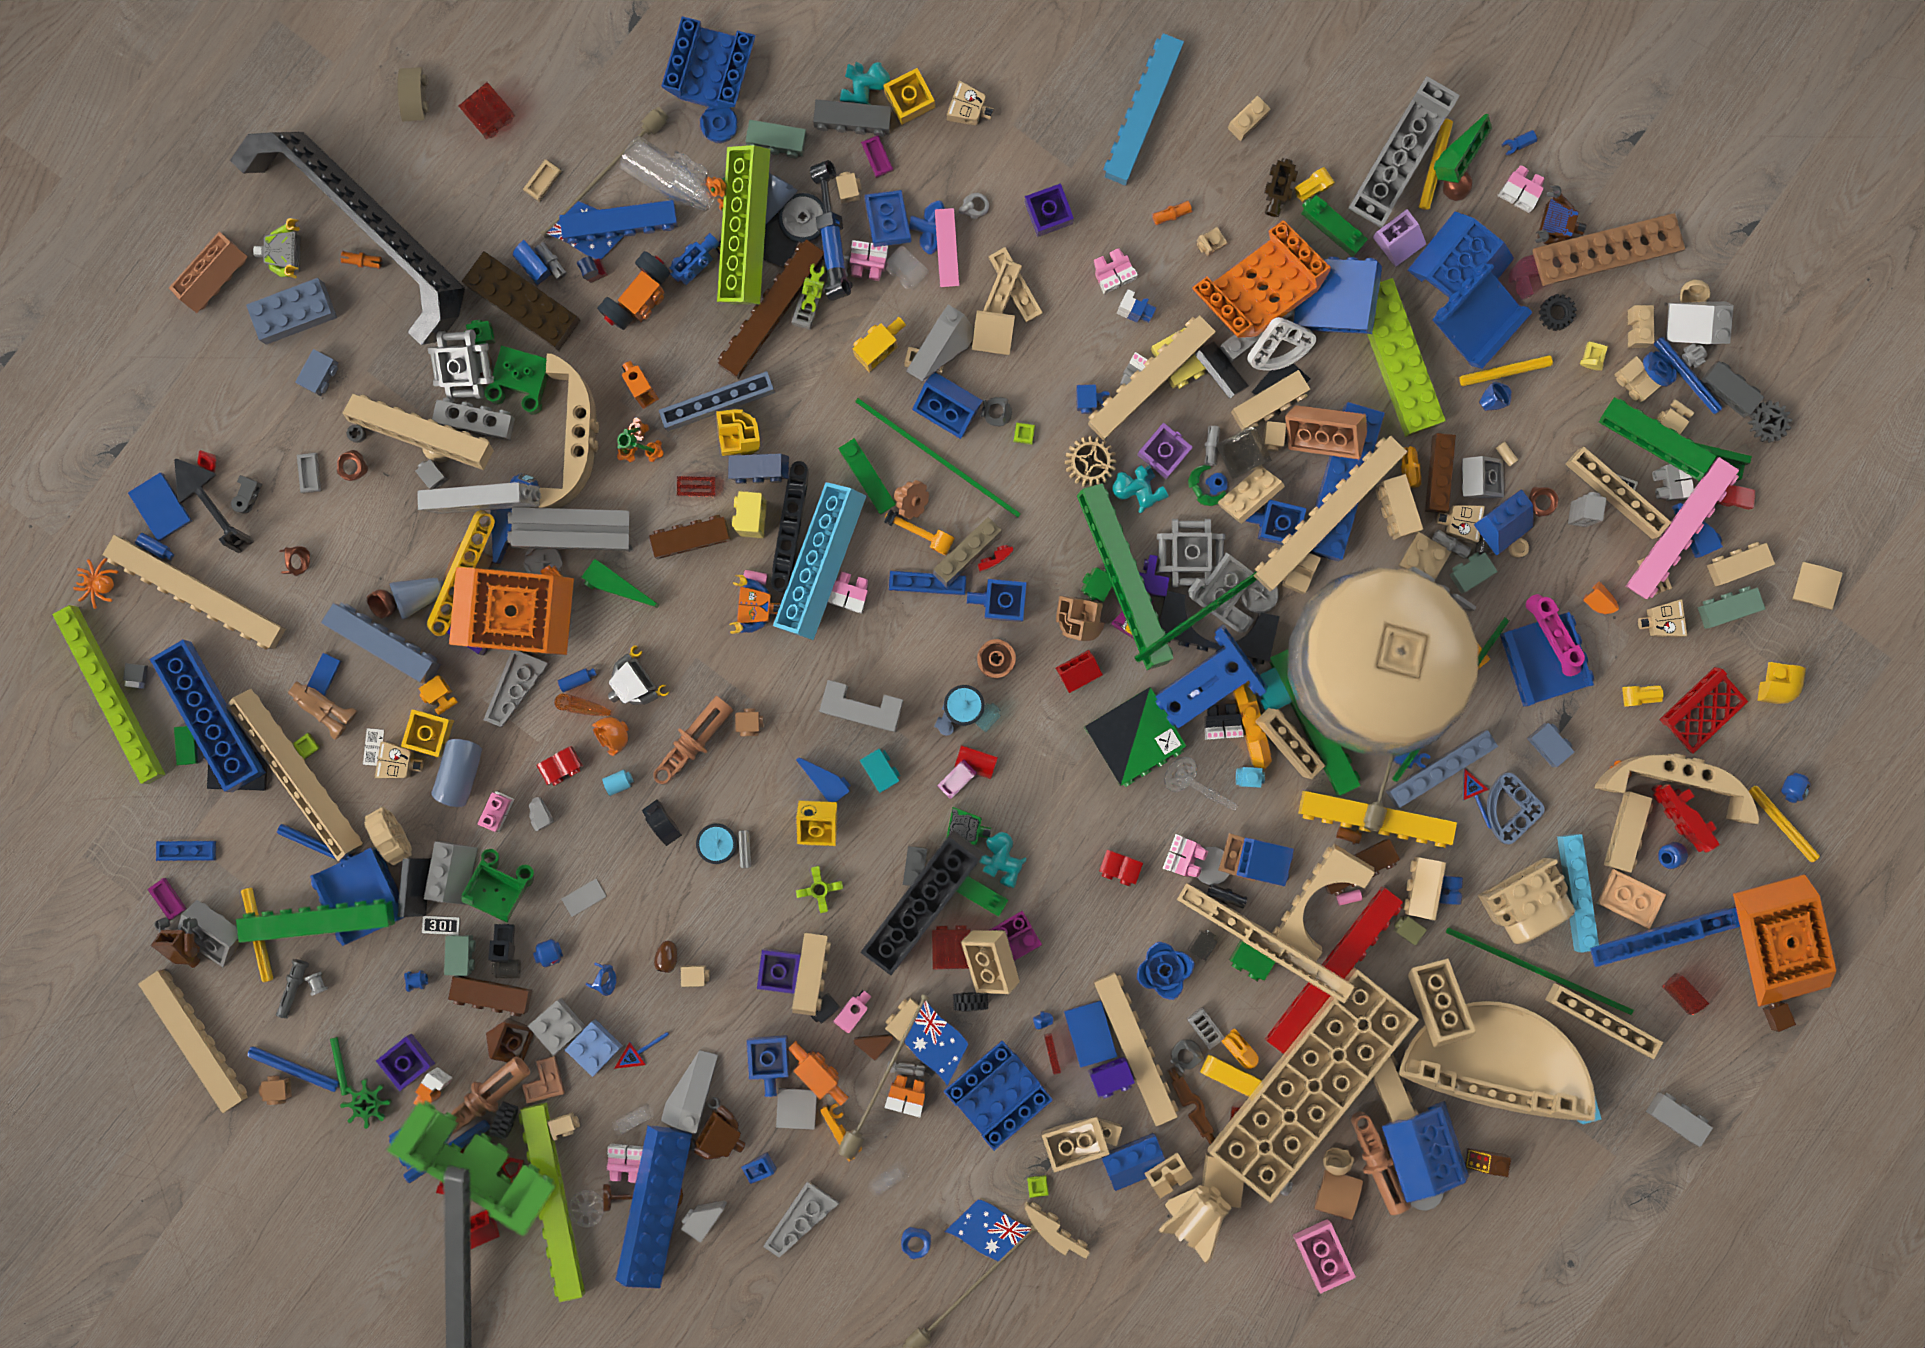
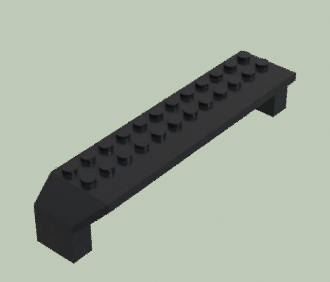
M304 132L248 134L230 159L243 174L265 173L278 153L283 152L419 283L422 313L408 333L420 345L437 342V333L439 331L448 332L459 317L465 287Z

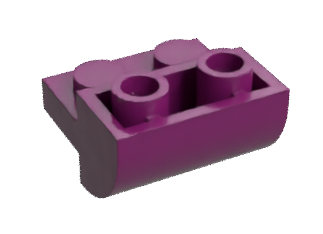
M1023 911L989 930L1006 932L1014 961L1042 946Z

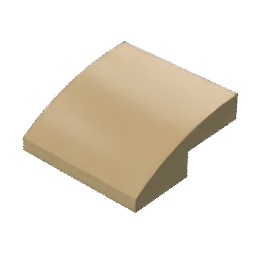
M977 310L972 350L1010 355L1015 316Z
M1803 562L1793 600L1833 610L1843 573Z

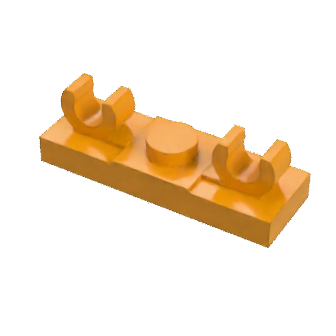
M838 1103L831 1105L830 1110L825 1105L820 1108V1111L840 1145L847 1131L843 1124L839 1125L835 1119L841 1118L843 1112L839 1114L833 1112V1109L838 1107Z

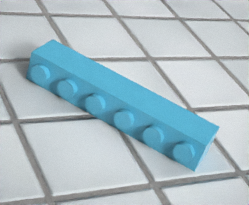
M1582 834L1557 836L1562 874L1567 885L1566 894L1575 908L1574 915L1569 918L1574 951L1580 953L1591 951V947L1599 945L1583 836Z

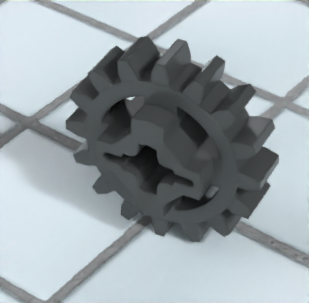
M1771 400L1767 401L1766 404L1764 402L1760 403L1759 407L1755 408V413L1749 415L1752 421H1749L1748 424L1753 426L1750 432H1756L1754 437L1761 436V442L1767 439L1768 443L1774 442V439L1779 441L1781 436H1787L1785 430L1791 429L1788 423L1792 422V419L1787 418L1790 412L1784 411L1786 406L1779 407L1778 401L1772 404ZM1775 419V421H1773L1771 424L1768 423L1765 425V423L1768 422V420Z

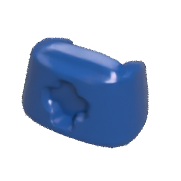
M1041 1011L1040 1015L1033 1017L1036 1029H1042L1053 1024V1016L1050 1013Z

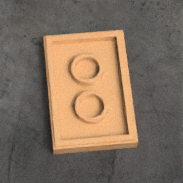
M1612 869L1596 904L1650 929L1666 894Z

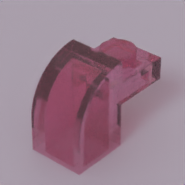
M1534 255L1520 259L1509 273V284L1517 282L1516 292L1521 296V300L1527 299L1534 294L1529 279L1539 276Z

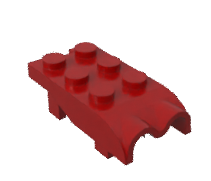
M1657 784L1651 788L1654 792V799L1665 808V815L1676 824V831L1692 843L1698 852L1704 851L1707 853L1720 845L1712 833L1717 829L1713 822L1705 823L1697 811L1685 804L1695 797L1689 788L1683 792L1679 788L1674 791L1670 784H1665L1664 786Z

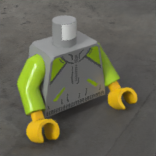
M287 219L285 225L264 237V246H254V256L263 257V261L269 266V269L280 277L296 279L297 276L294 275V272H299L300 236L293 232L300 230V227L295 226L296 222L299 221L298 219Z

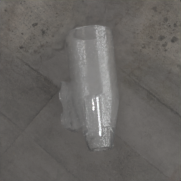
M641 136L635 137L626 148L619 165L621 170L669 200L703 211H707L711 207L715 197L712 196L709 188L705 185L708 170L703 165L697 164L687 155L681 154L678 151H675L674 157H672Z

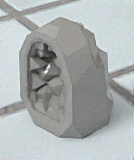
M541 797L532 799V802L529 804V817L533 828L537 832L554 823V820Z

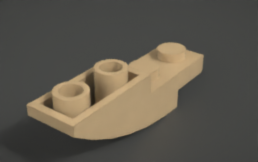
M1026 1201L1025 1210L1029 1219L1040 1235L1051 1246L1063 1255H1066L1070 1249L1083 1258H1087L1090 1251L1086 1242L1081 1239L1076 1241L1064 1229L1058 1230L1060 1221H1058V1217L1051 1212L1046 1214L1041 1211L1042 1207L1034 1202L1030 1204Z

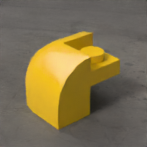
M738 409L716 411L722 456L736 454L752 455L759 450L760 438L755 418Z
M1768 662L1766 681L1760 682L1757 701L1773 704H1785L1794 701L1800 696L1804 687L1806 668L1797 665Z

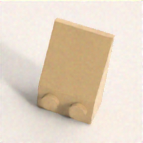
M1097 1117L1059 1125L1042 1131V1138L1054 1172L1109 1155Z

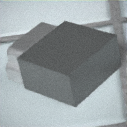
M125 663L124 686L144 689L148 666Z

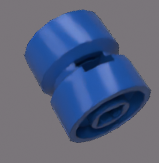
M1443 876L1439 903L1462 905V893L1459 890L1463 887V877Z

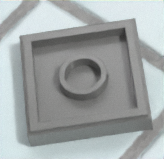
M778 1088L776 1128L815 1130L817 1096L811 1089Z

